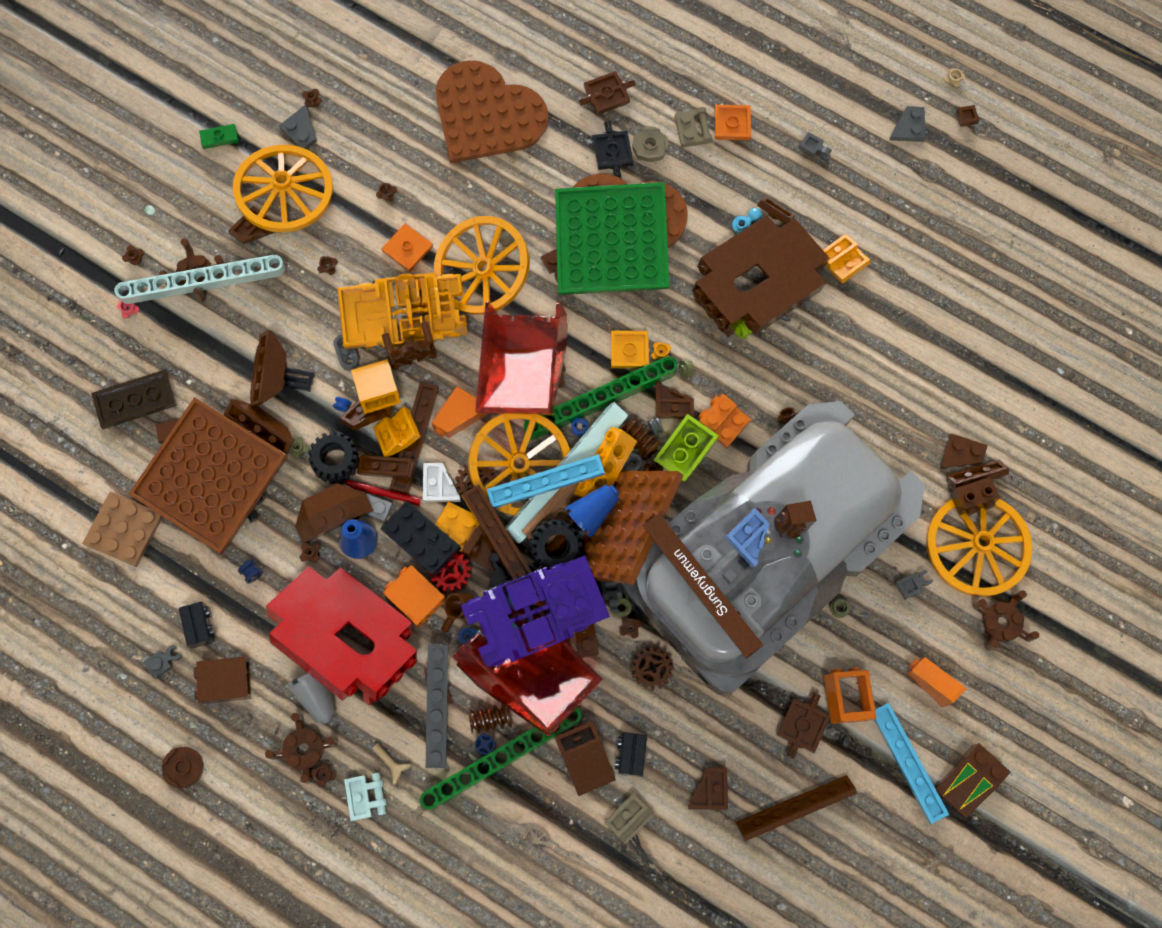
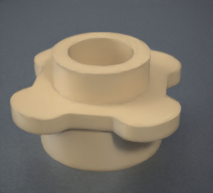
M952 68L948 71L949 74L945 76L944 81L957 88L960 86L961 80H964L965 75L960 69Z

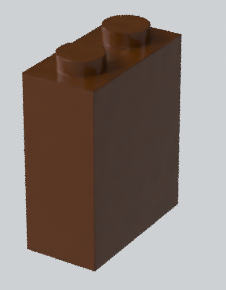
M247 657L196 662L194 678L195 680L197 679V687L194 689V696L198 703L211 704L251 699L250 662Z

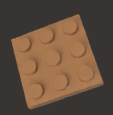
M110 491L82 544L137 567L163 516L149 507Z

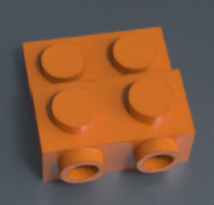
M722 394L720 397L716 395L710 402V405H712L708 411L704 409L698 418L701 424L719 435L718 442L725 448H728L749 424L751 418L737 408V404L726 395Z

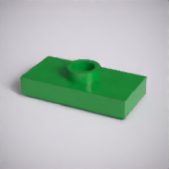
M235 124L199 130L203 149L239 142Z

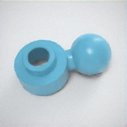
M752 208L748 212L747 217H736L732 223L733 231L738 234L751 226V222L756 223L762 218L761 210ZM743 222L745 225L739 226L738 223Z

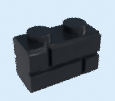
M203 602L179 607L187 647L194 649L214 643L213 637L216 636V630L214 625H210L209 618L212 617L210 607L206 606Z
M623 732L622 737L618 736L617 749L621 750L620 757L615 759L614 769H618L619 775L643 777L647 735Z

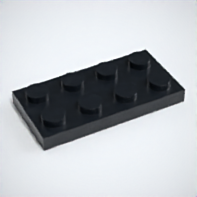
M408 501L380 528L382 532L434 577L462 549L459 544Z

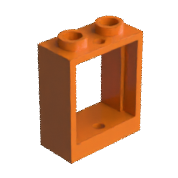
M860 667L848 669V672H843V669L840 668L833 669L830 674L824 675L831 724L877 719L869 670L861 671ZM857 678L862 712L844 713L839 679Z

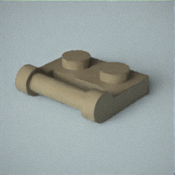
M705 107L675 113L674 117L681 148L708 144L713 141L707 124V111ZM694 118H699L703 136L698 137Z

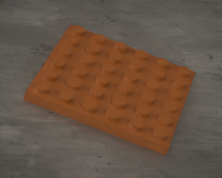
M194 397L129 492V495L223 555L288 455Z
M621 471L613 484L620 493L618 495L619 501L592 538L586 534L580 539L582 541V546H580L582 551L577 557L586 556L595 580L629 585L635 584L654 542L642 525L659 513L665 518L684 476L679 471Z

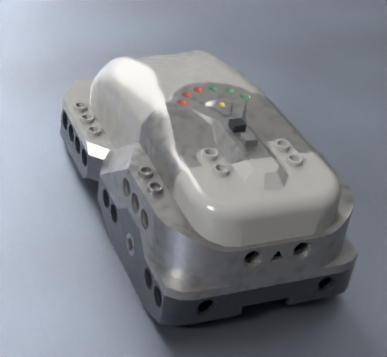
M841 401L807 405L750 457L747 463V472L728 477L689 504L668 523L762 642V648L746 659L655 542L651 546L635 584L620 583L621 591L626 600L676 650L681 659L702 682L718 695L729 697L841 592L846 576H858L920 517L925 484L911 470L899 481L894 472L875 454L874 450L870 449L850 428L846 427L854 414ZM811 500L817 521L797 538L788 539V536L780 538L779 531H776L774 526L775 517L787 504ZM756 508L770 525L764 536L763 547L759 551L758 563L755 567H751L725 539V536L748 513Z

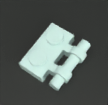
M380 773L371 774L373 782L367 783L365 775L344 779L351 821L372 817V808H377L378 816L386 814L385 806L387 803L383 797L382 787H384L383 780L380 779ZM374 789L376 801L370 802L368 790Z

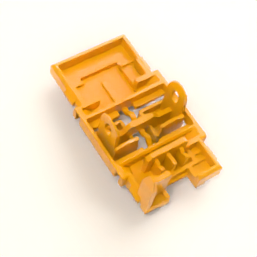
M436 273L401 274L396 277L375 279V284L364 283L357 286L337 288L344 349L378 346V344L385 348L381 336L384 333H389L393 347L403 346V342L413 339L415 342L425 340L421 327L423 318L422 316L413 318L412 314L418 311L429 312V315H425V322L429 324L433 342L439 339L444 341V338L448 336L451 338L468 335L466 316H459V310H455L454 297L463 296L461 274H445L438 277ZM418 280L421 282L423 304L428 303L427 308L417 307L421 305ZM396 282L395 291L399 310L391 312L390 307H395L392 283ZM407 313L408 318L399 320L401 341H399L397 319H392L391 316Z

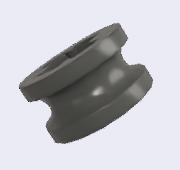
M654 417L653 421H647L650 431L654 436L658 432L663 433V427L657 417Z

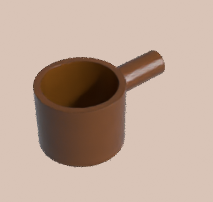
M452 593L446 598L444 608L448 617L441 628L444 632L449 631L455 619H465L460 606L468 603V600L475 598L472 594Z

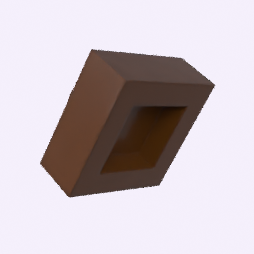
M975 105L957 108L956 114L960 127L978 124L979 117Z

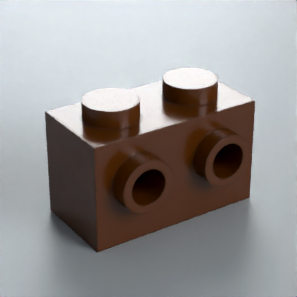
M991 477L955 488L950 494L959 515L967 514V516L978 512V509L981 508L985 510L993 508L1000 499Z
M811 500L787 504L775 517L774 526L776 531H779L780 538L787 536L788 539L797 538L817 521Z

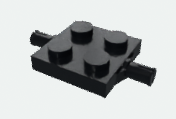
M606 121L604 123L606 132L592 135L598 170L613 169L614 176L618 175L621 178L620 168L633 166L628 131H613L611 121H608V123Z

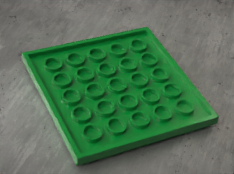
M665 182L555 189L558 295L670 289Z

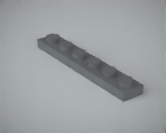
M428 644L425 768L447 767L449 645Z

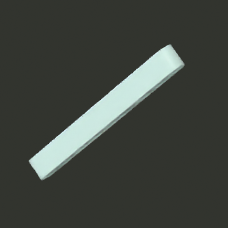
M269 255L121 282L116 285L114 292L121 302L131 304L191 293L196 287L202 291L278 277L285 272V266L280 256ZM274 263L280 264L276 269L271 268ZM257 266H260V267H261V270H260V271H258V272H253V269H254L255 267H257ZM243 270L240 275H234L235 271ZM217 274H224L222 278L216 279ZM199 277H205L204 281L197 282ZM181 280H186L184 285H178ZM167 283L166 288L159 289L160 285ZM143 287H148L146 292L141 293ZM129 290L128 295L122 296L124 291Z
M612 402L557 467L595 456L610 427L619 428L628 414L615 402ZM559 489L529 498L505 528L515 542L519 544L526 538L521 531Z

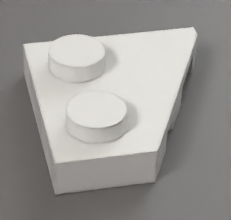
M423 463V502H461V498L444 464Z

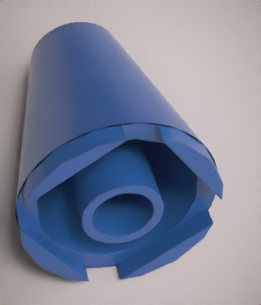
M606 484L568 505L565 510L567 512L571 510L569 513L570 517L583 531H589L590 533L587 535L592 538L619 501L618 495L620 493L613 485L609 487Z
M348 520L342 526L338 541L340 549L346 556L353 559H362L374 552L378 536L371 524L360 520Z

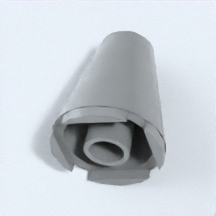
M306 673L286 684L290 692L316 723L321 722L323 725L333 720L332 715L335 714L331 693L310 674Z

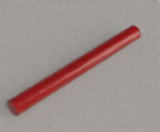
M352 480L346 481L347 486L356 490L421 505L422 498Z

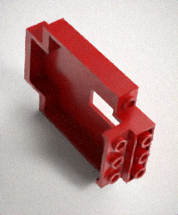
M308 567L266 605L267 616L279 624L269 633L270 643L342 701L347 697H351L356 692L357 687L363 691V701L366 704L370 705L373 701H378L417 662V650L406 642L412 635V622L341 567L327 580ZM349 623L374 643V650L370 654L361 655L336 635Z

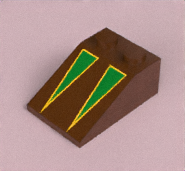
M977 743L966 751L935 789L959 814L967 818L999 787L1011 772L980 743Z

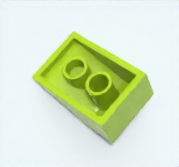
M687 414L654 458V461L668 471H679L684 475L682 481L686 482L717 443L719 435Z

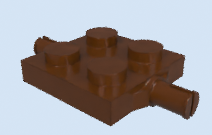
M616 71L584 82L587 96L578 99V103L580 106L590 103L597 115L629 104L630 98L627 94V89L636 86L634 79L623 82Z
M813 693L809 703H803L793 698L776 735L791 744L786 756L792 759L795 758L798 748L805 749L813 754L815 753L830 719V715L821 712L816 707L821 697L819 694Z

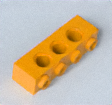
M610 427L595 454L600 455L605 475L579 482L574 494L581 499L606 484L609 487L613 485L637 440L621 429Z

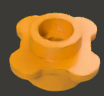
M654 343V352L651 354V357L654 360L668 357L671 346L665 343Z

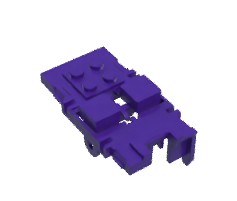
M586 556L563 565L562 563L550 567V570L544 567L484 591L483 597H475L468 600V603L460 606L468 626L479 621L487 640V645L478 648L484 663V669L503 664L507 659H510L511 662L571 638L574 636L573 632L576 631L578 633L587 629L589 625L610 617ZM539 600L540 602L544 600V606L530 611V605L537 603ZM523 608L524 614L509 620L508 615L512 613L511 609L517 611ZM548 609L549 614L546 617L533 619V614ZM521 619H527L528 623L522 625L520 631L518 627L513 628L511 623ZM554 637H555V640H556V641H554V642H552V643H550V644H547V645H545V646H542V647L537 648V649H535V650H533V651H530V652H528L527 649H526V646H527V648H529V649H534V648H536V647H539V646H541V645H544V644H546V643H548V642L553 641V640H554Z

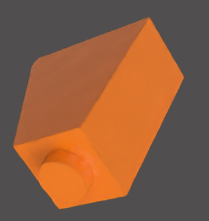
M456 386L432 421L433 431L440 437L446 436L450 438L489 413V405Z
M926 657L920 660L916 658L908 666L911 669L907 674L942 708L953 704L966 690L962 684Z

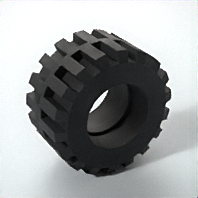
M330 432V435L324 433L321 439L317 437L315 439L316 443H312L310 446L312 450L308 451L310 457L308 460L316 476L324 482L329 481L330 484H334L335 481L341 484L343 479L346 481L350 480L349 476L356 474L355 469L358 468L360 460L353 441L347 435L343 436L340 432L337 435L334 432ZM340 450L345 453L344 459L340 464L336 466L324 464V458L329 452Z
M552 518L548 522L544 520L541 522V526L537 525L535 527V532L532 531V539L529 540L531 545L530 551L536 561L541 566L546 567L547 570H550V567L562 563L563 565L578 558L577 555L581 554L580 546H582V541L579 539L580 535L568 522H564L562 519L555 520ZM553 535H563L566 539L563 551L556 555L546 553V541Z

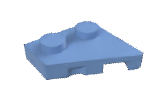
M755 508L725 536V539L751 567H755L758 563L759 551L763 547L764 536L768 531L770 523Z

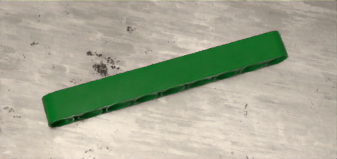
M664 357L544 411L539 415L547 419H553L554 424L560 429L571 424L577 418H584L608 407L612 402L617 403L655 386L656 382L661 383L672 378L676 373L677 361L673 357ZM670 365L673 369L666 370L664 366ZM654 373L656 377L650 378L647 374ZM636 380L639 384L635 386L630 381ZM620 388L622 389V392L615 393L613 389ZM602 395L606 399L603 401H599L596 399V397ZM581 403L588 404V407L582 409L579 407V405ZM570 411L572 414L570 416H564L562 415V412ZM526 420L524 423V434L530 420ZM535 423L537 430L532 432L530 440L538 439L550 432L540 424Z
M574 706L567 707L426 790L420 796L421 806L427 810L438 808L553 740L556 736L575 727L581 720L580 710ZM570 711H574L578 715L577 720L574 722H570L566 718L567 713ZM551 722H558L560 724L559 731H550L549 724ZM534 732H540L543 736V739L538 743L531 740ZM518 742L525 745V750L522 753H516L513 749L514 745ZM499 753L507 755V760L503 764H499L496 761V756ZM482 763L489 765V771L486 774H480L478 771V767ZM465 773L471 775V782L467 785H463L460 781L461 776ZM446 784H451L453 792L451 795L445 796L442 789ZM427 795L435 797V803L432 806H426L424 802Z

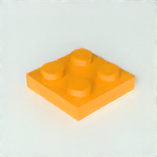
M611 331V368L640 369L649 365L648 331Z
M448 501L435 525L463 549L479 524L472 513Z

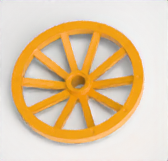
M273 145L254 152L241 163L233 180V196L241 214L253 225L272 232H293L312 225L326 212L333 194L332 178L325 163L311 151L294 145ZM278 155L279 170L273 171L262 160ZM284 155L301 158L288 172L285 171ZM308 161L320 171L293 176ZM256 164L272 178L245 175ZM323 178L325 191L321 193L296 183ZM242 183L269 184L243 198L241 196ZM292 189L319 198L321 202L310 212ZM272 191L258 215H255L245 205ZM277 195H280L282 222L263 219ZM286 195L291 197L305 217L288 222Z
M493 216L473 217L455 226L442 240L435 257L434 273L437 276L444 275V266L474 270L461 276L462 283L474 277L476 278L460 302L454 298L455 308L472 315L490 314L507 306L522 290L530 267L528 247L520 232L507 221ZM480 226H497L486 256ZM472 228L474 229L480 257H477L458 239L461 234ZM504 229L512 235L515 241L493 258L502 230ZM455 243L474 263L445 260L451 245ZM517 247L519 248L520 265H496ZM496 272H518V275L512 287L509 288L496 275ZM491 278L506 293L490 303L489 279ZM483 279L484 305H466Z
M512 411L491 419L478 431L469 450L468 471L473 487L480 485L489 500L487 489L496 486L510 473H512L511 482L517 480L518 475L521 479L526 477L525 473L530 476L537 474L529 466H558L562 460L529 459L556 440L563 460L570 451L564 435L550 420L533 412ZM509 420H530L520 449L517 451ZM501 423L504 424L511 454L487 436L494 427ZM535 423H538L552 435L525 454ZM482 441L504 456L507 461H477ZM517 458L522 461L520 469L514 466V461ZM477 467H507V469L486 486H483ZM511 504L496 508V510L510 515H516L521 509L511 507Z
M1001 499L995 503L996 506L994 508L1003 512L1004 515L988 532L986 531L987 510L984 508L980 509L979 530L967 514L959 515L972 534L941 522L951 509L954 508L958 513L953 500L943 505L929 524L926 547L932 567L947 585L966 595L989 597L1001 594L1014 587L1024 577L1030 566L1032 539L1029 529L1020 514ZM1008 519L1013 522L1020 535L1000 538L993 537ZM940 528L970 541L936 547L937 529ZM979 539L984 540L985 547L979 544ZM1022 542L1021 561L999 549L994 544ZM971 548L949 572L942 564L938 555L939 553ZM991 552L1018 568L1008 581H1004ZM977 554L972 586L964 584L953 577ZM984 554L998 586L979 588Z

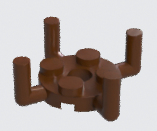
M186 238L181 239L180 242L186 251L187 257L177 263L176 272L214 266L204 256L194 255L193 248ZM220 255L214 257L215 265L225 264ZM162 270L159 273V275L167 274L165 270ZM199 277L197 282L204 281L205 277ZM181 280L179 284L181 286L184 285L186 280ZM198 287L194 288L193 292L200 302H204V290L201 291Z
M428 322L421 323L425 340L415 342L413 339L403 342V346L396 349L392 346L389 333L381 335L393 370H397L402 365H411V361L416 359L418 362H421L426 358L435 359L437 357Z
M1021 590L1014 594L1009 603L998 602L986 608V600L980 599L973 604V608L983 614L982 623L984 624L986 634L989 636L985 645L986 650L991 651L999 646V642L1011 641L1018 636L1027 642L1039 638L1037 631L1027 633L1023 630L1024 616L1016 608L1019 601L1027 596L1026 591ZM999 617H1003L1007 620L1006 627H1001L999 625Z
M293 713L291 719L295 722L296 730L285 737L282 750H267L265 757L271 760L284 758L289 766L303 771V775L300 778L301 782L310 784L312 782L311 768L315 767L321 760L324 749L337 746L338 741L333 737H328L327 740L323 741L315 731L304 728L301 715ZM306 743L309 751L305 755H300L298 748L301 744Z

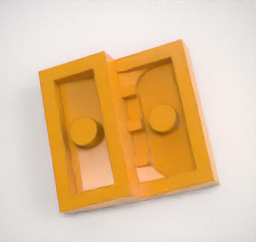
M847 234L823 250L830 258L826 264L827 269L842 284L870 264V259L858 249V244Z
M406 407L399 410L392 418H383L373 428L385 457L402 451L421 437L411 412Z

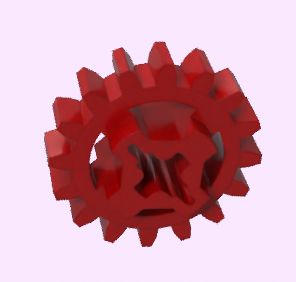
M457 553L452 558L453 561L449 562L442 569L440 578L437 574L431 579L432 583L437 582V589L443 587V592L446 593L450 589L454 593V588H458L461 591L462 584L468 585L466 579H471V575L467 572L472 571V568L467 566L470 562L469 559L464 560V554L458 556ZM461 565L464 569L463 575L459 573V568L461 567ZM447 569H449V570H452V569H453V570H454V574H452V573H449V574H448L446 570H447ZM449 581H456L455 583L448 584Z

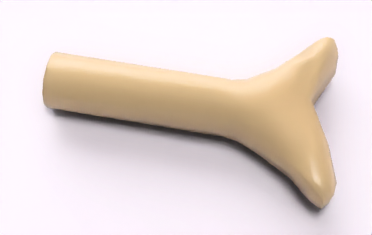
M377 743L372 749L390 768L393 785H396L401 772L409 769L411 764L396 763Z

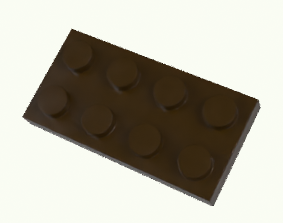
M166 370L91 393L102 429L177 406Z

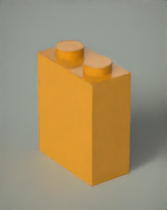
M388 359L351 370L364 414L401 403Z

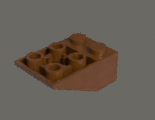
M593 721L555 737L556 744L578 796L616 780Z

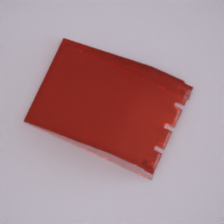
M485 302L476 413L553 414L566 353L568 331L567 314L561 303H556V315L550 317V322H548V316L537 315L532 316L531 322L529 315H514V321H512L511 315H498L491 303Z
M523 608L517 611L511 609L512 613L508 617L513 619L524 614ZM538 613L532 615L534 620L541 618ZM524 618L514 623L519 627L520 631L521 626L528 622ZM481 628V634L477 632L452 656L458 662L456 665L477 687L548 737L603 680L565 640L511 662L510 659H507L505 663L496 667H487L483 663L478 648L488 644ZM554 637V640H553V641L548 642V643H546V644H544V645H541V646L536 647V648H534V649H529V648H527V646H526V649H527L528 652H530V651H533V650H535V649H537V648H540V647H542V646H545V645H547V644H550V643L556 641V640H555V637Z

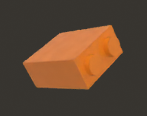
M410 565L399 572V577L394 582L391 581L385 586L383 594L419 629L443 605L446 598L421 573Z

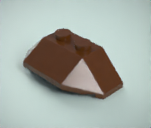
M270 330L260 334L258 339L259 344L256 348L250 389L251 407L263 404L282 391L285 385L284 373L287 367V354L274 333Z
M236 399L230 400L224 416L287 455L294 442L287 426L259 406L251 407L249 403Z
M336 484L302 501L295 528L302 543H307L343 526L348 520H356L374 510L366 493Z

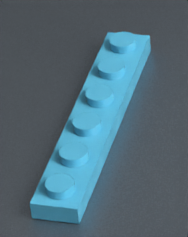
M598 454L489 488L487 492L490 504L493 509L605 475V471Z
M887 703L875 709L877 719H874L929 824L948 816L947 809L891 705Z

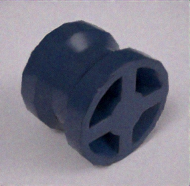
M254 559L245 562L238 569L239 574L244 575L247 584L256 581L263 574V570L256 566L257 563Z
M482 734L476 739L475 748L480 755L486 756L495 750L496 743L490 735Z

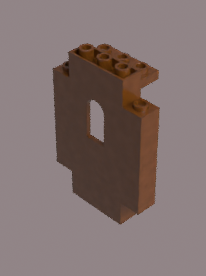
M765 216L700 258L697 267L700 273L705 276L695 282L692 292L695 301L705 309L708 317L716 322L719 330L725 333L727 337L734 334L737 326L743 321L746 327L757 335L821 292L826 282L817 272L825 268L830 258L795 218L778 228L768 216ZM756 265L768 277L747 292L739 291L734 286L736 278Z

